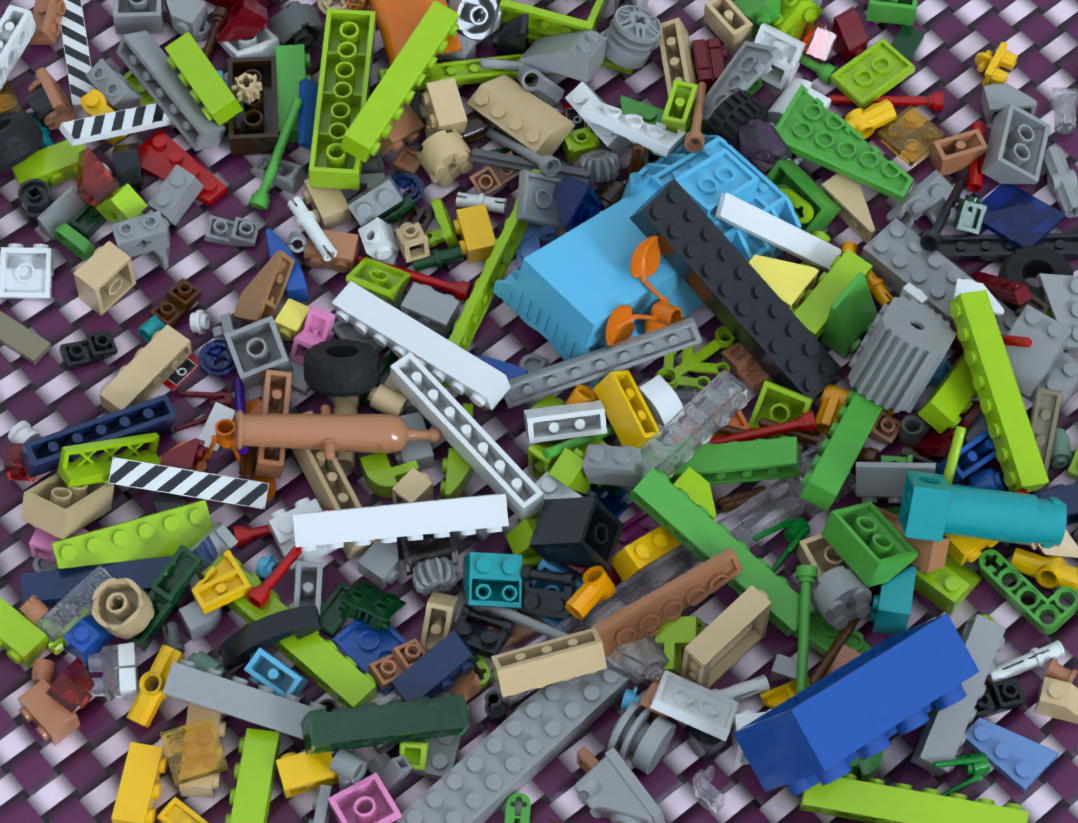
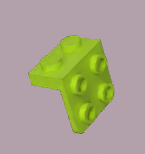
M781 0V19L769 25L801 40L823 10L811 0Z

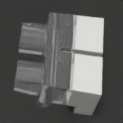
M134 642L103 646L102 653L88 655L89 672L103 671L102 678L89 679V692L91 696H105L107 702L114 700V698L128 697V701L136 699L139 693L137 651Z

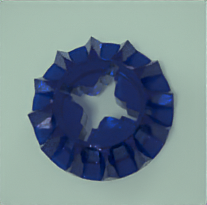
M399 172L391 176L399 190L400 188L406 189L408 187V194L414 203L420 202L422 195H424V183L419 176L411 172Z
M225 340L208 342L199 352V365L202 371L207 372L210 377L218 375L222 378L224 374H231L236 367ZM223 352L224 361H220L215 365L214 358H218Z

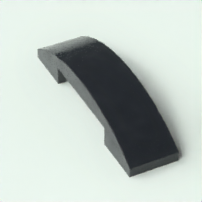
M315 605L283 610L243 627L229 637L220 647L224 669L228 671L249 662V654L257 651L259 647L265 648L292 635L299 640L321 630L322 626L318 608Z

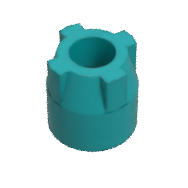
M153 315L138 328V332L149 343L155 332L162 330L165 324Z

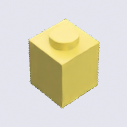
M288 298L274 320L282 340L293 342L294 337L304 330L310 307Z

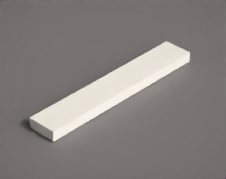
M727 192L721 194L715 215L716 218L826 272L831 270L830 266L836 256H841V249Z

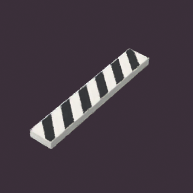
M63 0L66 5V11L62 16L60 25L73 110L83 109L80 98L95 89V86L85 76L92 67L82 1Z
M154 103L63 122L59 130L71 146L168 126L173 123L159 105Z
M115 457L112 459L108 482L109 484L265 509L269 483Z

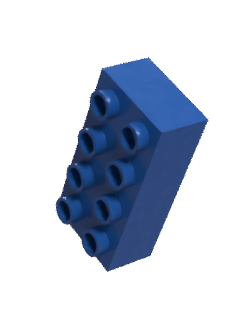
M944 614L886 638L733 734L764 791L767 792L787 785L791 795L795 796L810 789L819 782L824 786L841 778L852 770L849 763L859 756L861 760H865L876 755L891 745L889 737L897 732L900 735H904L929 721L927 713L935 707L940 711L965 698L967 694L961 683L980 671L949 615Z

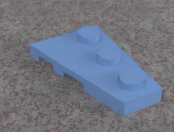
M979 718L966 731L967 738L965 743L976 753L985 752L989 764L1022 793L1059 756V752L983 718Z

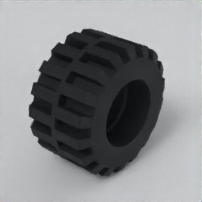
M740 90L727 97L714 110L705 127V134L722 137L727 141V144L740 153L748 148L764 129L769 116L768 110L747 91Z

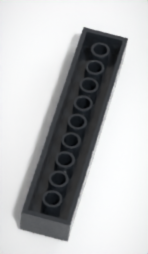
M675 178L659 188L630 217L631 221L647 238L653 235L659 236L658 244L662 256L777 385L814 400L843 370Z

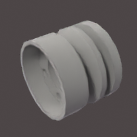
M636 5L620 6L610 22V27L604 34V36L608 37L605 56L617 66L626 69L642 68L647 63L652 49L661 35L662 26L660 21L654 14Z
M633 702L615 724L607 751L613 747L617 752L620 750L619 755L623 760L634 752L632 766L646 774H650L670 744L676 724L662 716H658L649 724L651 710L645 709L641 713L642 705Z

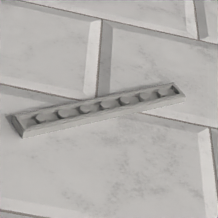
M694 317L615 343L613 346L609 345L510 379L508 382L511 388L503 397L509 409L606 376L610 372L621 371L703 343Z

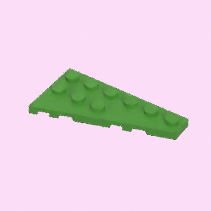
M801 84L772 132L769 143L903 202L913 185L914 178L895 162L888 161L880 154V150L876 146H870L863 140V135L838 114L831 113L823 106L824 103L818 97L816 99L807 92L808 89Z

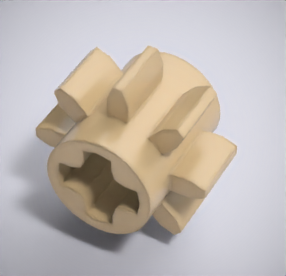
M245 72L238 78H234L235 85L231 86L232 94L237 95L238 102L242 101L250 104L255 99H260L259 91H262L263 88L262 82H257L256 74L251 75Z

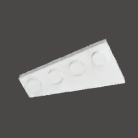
M593 99L585 103L579 113L589 123L607 128L610 133L621 135L629 139L633 144H640L658 156L667 157L684 140L686 134L685 131L679 129L677 133L666 130V125L659 122L656 125L648 124L642 120V116L636 114L623 115L621 114V109Z

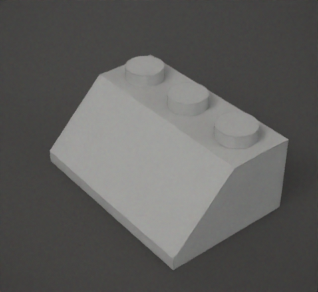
M1012 103L1007 105L994 116L988 141V150L985 154L981 173L1001 184H1036L1039 180L1051 125Z
M856 462L857 499H862V503L871 501L875 504L878 499H888L889 504H901L907 470L936 474V463Z

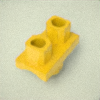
M1001 42L994 57H992L993 52L987 50L986 53H977L974 59L978 66L977 70L979 72L986 70L984 73L985 79L981 87L993 83H1006L1009 73L999 68L1001 66L1012 71L1018 58L1017 55L1007 51V43Z

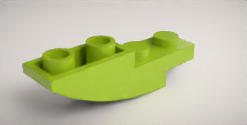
M463 403V408L473 418V404ZM449 448L448 458H443L442 473L447 474L446 481H441L440 496H445V499L459 498L474 472V469L454 448Z

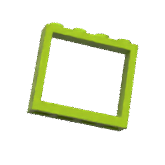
M501 0L499 4L501 10L500 23H505L522 14H529L528 30L552 36L583 30L596 31L609 0H596L587 21L518 3L513 0Z

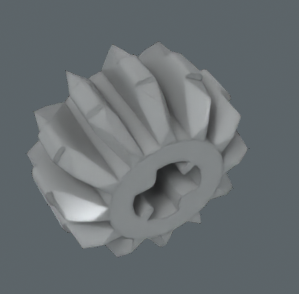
M608 149L591 150L589 153L582 154L579 158L578 167L591 171L590 183L608 182L609 180H614L620 174V161L614 151H609Z
M438 557L433 559L427 558L426 561L419 562L417 566L412 568L414 587L422 595L426 596L432 594V592L443 593L444 591H450L457 584L456 567L453 561L448 560L447 557L440 559Z

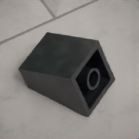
M595 496L545 499L529 545L544 559L590 568L601 566L604 570H609L624 524Z

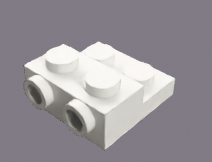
M12 243L8 244V247H1L0 298L51 299L52 276H54L53 249L48 248L46 244H34L33 248H23V244Z
M308 497L303 498L294 504L296 508L288 512L283 508L271 514L272 519L268 520V527L283 557L295 545L292 514L322 511L316 499L310 501ZM328 544L317 545V550L303 551L296 561L312 562L338 548L328 549ZM296 561L289 568L290 571L295 570Z

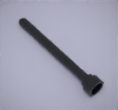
M960 178L957 180L932 229L926 230L923 233L920 245L924 250L934 252L939 248L942 242L940 233L950 216L951 208L955 207L957 203L955 202L956 198L960 197L966 186L964 179Z

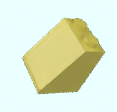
M754 255L749 261V264L790 310L794 306L799 307L805 293L810 288L813 290L819 272L815 267L760 255Z

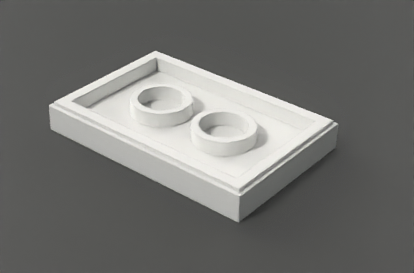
M665 670L650 708L726 741L739 703Z

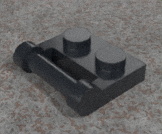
M524 565L521 570L522 599L519 613L572 619L573 615L566 610L565 605L575 594L576 572L566 571L561 573L537 570L532 566ZM533 580L563 583L564 591L533 587Z
M464 604L460 616L449 634L453 630L463 636L477 655L491 659V656L498 655L502 651L514 630L515 622L473 609V606ZM471 619L501 630L498 633L496 631L469 623V621Z

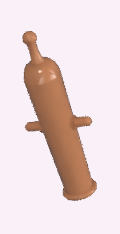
M326 404L321 406V414H243L242 410H238L235 417V448L237 450L242 449L243 446L324 450V456L327 460L334 459V451L390 454L402 450L406 442L411 440H428L435 443L442 437L441 431L438 428H431L429 430L408 428L405 421L396 415L331 414L330 407Z

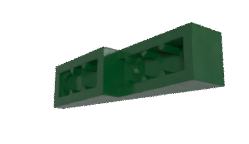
M181 544L149 586L152 590L148 596L152 601L154 617L141 633L133 636L131 639H127L128 641L134 642L135 646L144 652L146 651L204 561L201 557Z

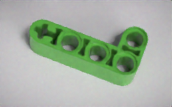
M989 549L980 555L979 573L1041 634L1049 635L1054 633L1077 611L1078 593L1073 588L1062 587L1047 599L998 551ZM986 562L989 564L995 562V568L992 565L986 567ZM1005 579H1013L1016 585L1006 587L1002 582ZM1024 597H1031L1035 600V603L1028 606L1023 604L1021 600ZM1062 598H1069L1073 601V604L1063 606L1059 601ZM1044 615H1049L1053 617L1054 621L1051 624H1044L1040 618Z

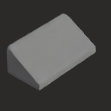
M73 186L64 191L37 217L40 231L52 240L56 239L53 231L62 223L69 225L68 222L85 206V203Z

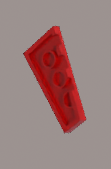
M162 130L157 131L140 145L142 173L150 177L153 175L164 182L176 164L202 183L204 188L195 200L209 207L228 192L226 185Z

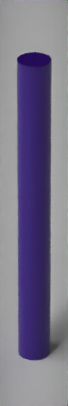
M240 377L234 379L236 412L242 410L243 414H246L245 388ZM243 446L242 449L238 450L239 454H248L249 446Z

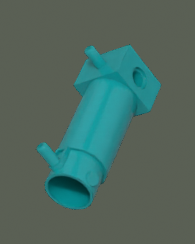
M907 470L898 522L904 536L908 538L942 542L943 534L1024 545L1036 543L1041 544L1040 546L1049 549L1053 546H1060L1062 543L1067 522L1066 503L1057 497H1050V500L1037 498L1036 495L949 484L944 475Z

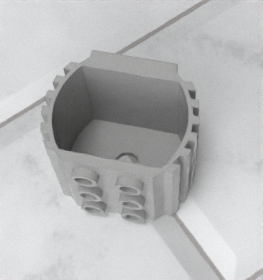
M905 296L900 298L894 297L890 305L886 303L883 305L848 366L852 370L848 375L849 385L852 388L855 387L860 395H865V399L868 401H874V404L877 406L880 404L884 406V409L888 410L891 408L894 409L893 412L897 413L899 411L911 413L957 333L952 331L950 323L947 320L945 322L942 319L943 316L939 313L937 315L932 308H927L925 304H919L912 298L908 300Z

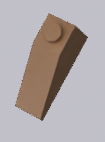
M278 250L243 290L233 317L246 325L272 316L274 319L295 259L285 252Z

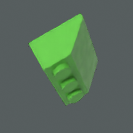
M778 160L766 175L778 188L793 190L813 207L814 216L812 220L807 224H801V230L809 234L813 231H822L827 228L841 210L793 160ZM795 208L800 213L799 217H804L803 209Z
M871 501L831 511L821 533L824 539L867 587L889 582L916 559L919 554Z

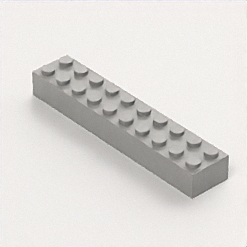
M895 218L863 247L861 258L873 265L872 271L875 275L881 278L898 295H901L903 287L909 282L922 290L928 297L926 304L930 306L929 308H932L937 315L938 313L942 315V319L945 322L947 320L953 330H957L954 319L949 317L950 307L948 303L953 300L957 278L963 280L973 279L937 250L934 252L924 250L920 245L921 237ZM993 296L1004 309L999 327L1001 335H1008L1018 316ZM1062 351L1038 386L1063 391L1060 407L1078 391V363L1064 351ZM1035 392L1029 400L1032 403L1034 401Z
M605 655L607 669L540 688L402 813V817L395 820V823L486 822L507 802L510 795L522 789L624 695L626 688L629 689L630 677Z

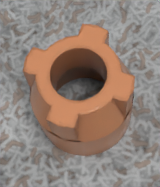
M34 594L19 608L33 624L49 610Z
M47 659L33 660L31 681H33L34 685L43 678L51 685L55 665L53 661Z

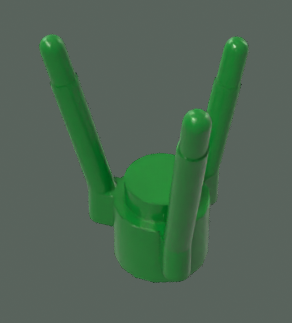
M796 517L793 521L790 518H786L782 523L753 536V540L756 541L783 528L785 529L783 533L784 538L791 544L770 569L773 573L778 570L793 549L799 544V541L803 540L811 532L809 524L803 518Z
M985 752L955 755L957 759L934 762V767L962 765L965 774L971 775L969 779L939 795L950 796L951 793H955L974 782L983 781L982 775L990 771L989 760Z

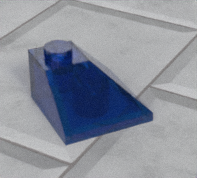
M565 174L554 188L553 199L561 225L566 232L599 214L604 205L590 184Z

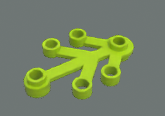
M721 326L716 330L715 339L695 354H693V346L683 349L682 363L674 369L673 363L677 351L665 355L663 368L656 373L655 377L660 375L663 379L671 380L668 384L672 389H676L678 386L695 388L699 393H707L711 385L708 377L692 378L683 375L687 372L714 374L716 378L721 380L726 379L730 373V367L727 363L719 362L715 364L702 361L720 348L726 349L731 347L735 342V337L725 326ZM721 338H727L729 341H723ZM718 369H725L726 372L720 373ZM704 382L707 386L701 387L699 383Z

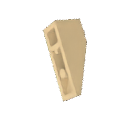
M837 173L821 185V189L841 208L837 215L868 244L874 238L875 227L861 186L858 182Z

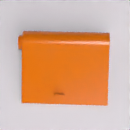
M370 0L372 9L376 12L377 25L390 66L434 0ZM436 0L448 7L446 0ZM457 33L453 38L449 36L446 40L449 43L444 53L461 51L462 47Z

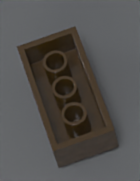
M276 56L227 58L228 88L231 92V86L235 85L234 78H238L245 72L251 75L256 74L257 82H262L263 88L262 91H259L260 99H255L250 104L240 101L239 104L243 111L228 120L231 155L272 154L279 138Z

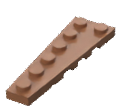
M732 547L724 550L591 626V629L596 628L602 640L604 654L615 664L619 663L638 649L639 646L637 644L649 635L652 638L660 632L658 628L670 619L673 622L681 617L682 611L688 606H696L706 599L709 594L714 593L741 573L743 569Z

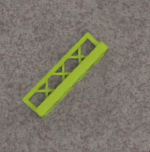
M155 432L62 447L57 473L68 488L109 481L113 457L159 465L161 459L156 452L160 437ZM144 443H149L148 450H137ZM120 447H128L122 454H114ZM98 450L105 451L98 458H90ZM81 454L74 462H68L69 455Z

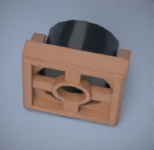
M42 67L37 70L36 73L39 79L32 82L28 87L30 93L26 95V98L40 123L44 127L48 125L49 129L53 130L60 128L63 122L77 120L62 87L46 68Z

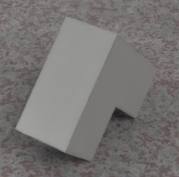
M386 752L374 756L367 765L371 774L377 772L388 792L398 789L413 768L404 755L391 759Z

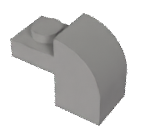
M197 574L193 576L188 584L191 594L192 588L200 581ZM195 600V602L179 609L181 621L192 642L211 633L218 626L222 618V607L204 615Z

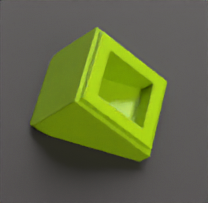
M402 739L400 741L399 756H405L413 767L412 770L425 771L429 741Z

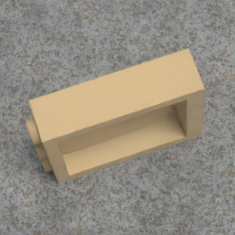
M753 585L740 595L684 648L680 677L707 689L714 685L765 636L772 604L768 599L769 596L763 590H757Z

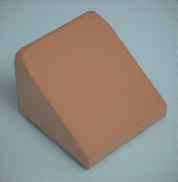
M474 672L461 675L454 681L455 685L450 690L444 692L443 695L446 699L464 704L481 691L478 675Z

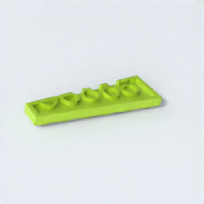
M203 499L68 537L64 540H57L51 542L58 569L173 556L181 544L189 549L213 526L206 500Z

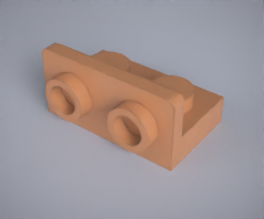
M63 0L35 1L32 15L37 29L30 39L29 45H55L57 35L60 34L62 16L66 11V5Z

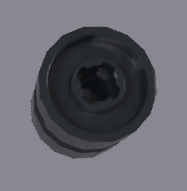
M31 179L25 181L18 190V198L24 218L29 223L39 224L37 217L53 203L48 184L39 179Z

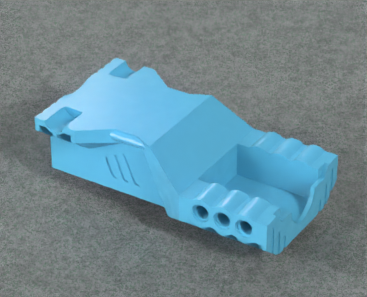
M703 134L705 142L700 152H689L685 148L684 143H682L667 157L662 156L656 162L646 164L639 172L631 173L619 202L525 257L520 270L512 271L505 280L495 281L493 292L499 298L501 297L503 302L507 306L509 305L528 326L544 336L564 360H568L609 346L606 344L605 339L606 326L610 314L619 305L630 306L632 315H650L652 306L660 300L640 281V277L634 278L631 276L630 260L636 247L647 237L631 221L630 217L664 184L675 178L748 262L754 255L777 259L785 251L716 218L715 215L721 194L727 192L801 229V223L794 212L791 200L789 201V198L783 191L781 192L774 183L736 149L727 144L726 140L718 135ZM661 254L657 270L650 277H646V279L660 294L669 299L671 305L682 310L683 318L703 305L704 302ZM633 320L634 332L628 339L644 334L646 320ZM606 376L588 382L594 388Z

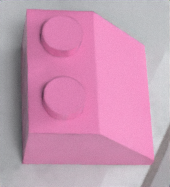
M377 772L328 798L332 813L338 823H392L402 817L401 812Z

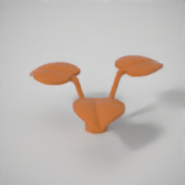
M657 235L646 238L636 247L630 260V273L634 278L640 277V281L660 300L652 306L650 315H632L631 307L624 304L616 307L610 314L606 326L605 339L607 345L613 346L615 343L627 340L634 332L633 320L635 319L646 320L644 333L679 322L682 319V310L671 305L669 299L660 294L646 279V277H650L655 273L660 263L661 251L658 244L659 236Z
M258 397L246 402V414H260L261 401ZM236 412L232 420L222 419L216 423V435L211 437L212 441L203 461L198 462L196 471H206L207 463L205 459L211 457L216 443L224 449L233 448L240 467L241 456L235 448ZM188 441L177 444L171 450L187 443ZM251 477L254 481L269 483L266 502L271 501L276 493L274 478Z

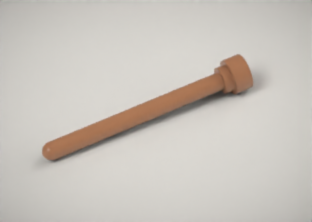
M705 82L697 84L698 90L694 104L691 131L686 134L684 141L685 148L692 153L700 152L705 142L704 135L701 133L707 88Z

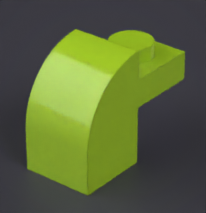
M374 453L360 458L361 471L368 488L376 495L384 498H393L392 488L412 468L419 472L416 460L391 467L386 454Z
M681 616L674 622L670 619L659 628L660 632L655 636L654 643L661 649H664L660 654V664L663 670L681 675L682 649L704 630V622L697 616Z

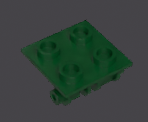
M359 581L339 598L341 603L338 610L342 611V615L354 620L356 619L357 622H360L366 613L363 621L364 625L370 622L369 627L379 632L382 630L387 632L391 624L388 620L404 607L406 602L400 600L393 593H385L376 589L371 583Z

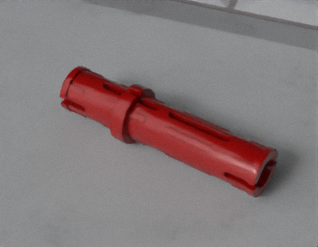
M980 121L973 122L970 125V129L979 128L985 140L986 124ZM984 153L968 165L967 189L969 191L979 192L983 189V173L981 171L984 163Z

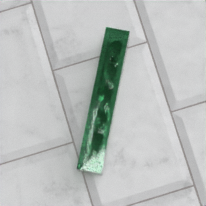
M445 693L440 695L439 698L429 699V696H420L408 702L396 699L389 701L385 705L366 703L360 708L350 709V706H341L330 712L317 709L308 712L301 722L306 755L339 751L341 749L348 750L462 735L471 726L465 695H455V693Z

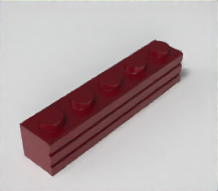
M980 271L975 272L971 277L976 282L983 283L998 300L1020 306L1031 298L1026 284Z

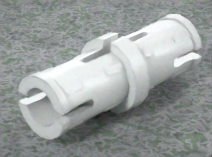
M457 193V196H459L456 197L457 208L485 204L489 212L506 213L507 198L489 197L485 193H480L479 195Z

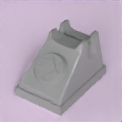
M614 747L605 753V757L574 785L579 793V799L582 803L588 805L591 809L589 812L594 818H608L612 823H666L662 810Z

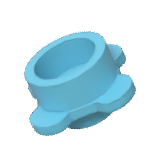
M271 553L267 557H261L256 565V575L264 578V581L279 564L274 559L275 555Z
M635 686L634 691L626 688L620 707L621 710L626 711L633 702H640L641 696L637 695L638 687Z

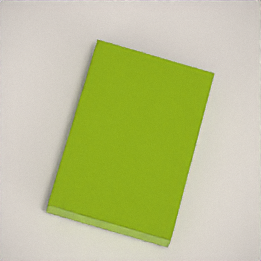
M882 38L829 76V81L859 108L864 109L914 73L915 66Z

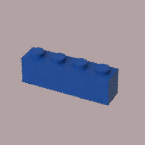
M988 430L961 448L952 484L958 483L996 456V449ZM948 458L936 465V474H944Z

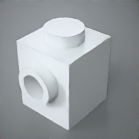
M379 217L358 229L366 253L379 261L387 259L391 254L399 250L391 225Z

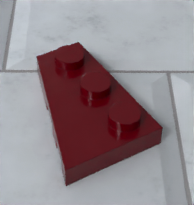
M972 401V406L964 414L960 413L959 416L962 419L956 426L964 427L967 431L981 413L979 401ZM956 426L953 429L948 427L941 434L932 429L913 449L918 450L917 453L930 457L947 456L951 448Z

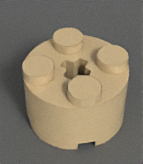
M452 129L453 132L449 133L446 130L434 133L422 143L423 150L421 153L417 151L416 154L417 159L434 183L440 184L441 187L450 185L455 178L461 174L469 173L474 168V164L470 159L471 150L456 129Z
M111 578L104 581L98 586L92 597L94 601L91 611L94 619L110 634L126 640L141 633L155 614L148 594L129 578Z

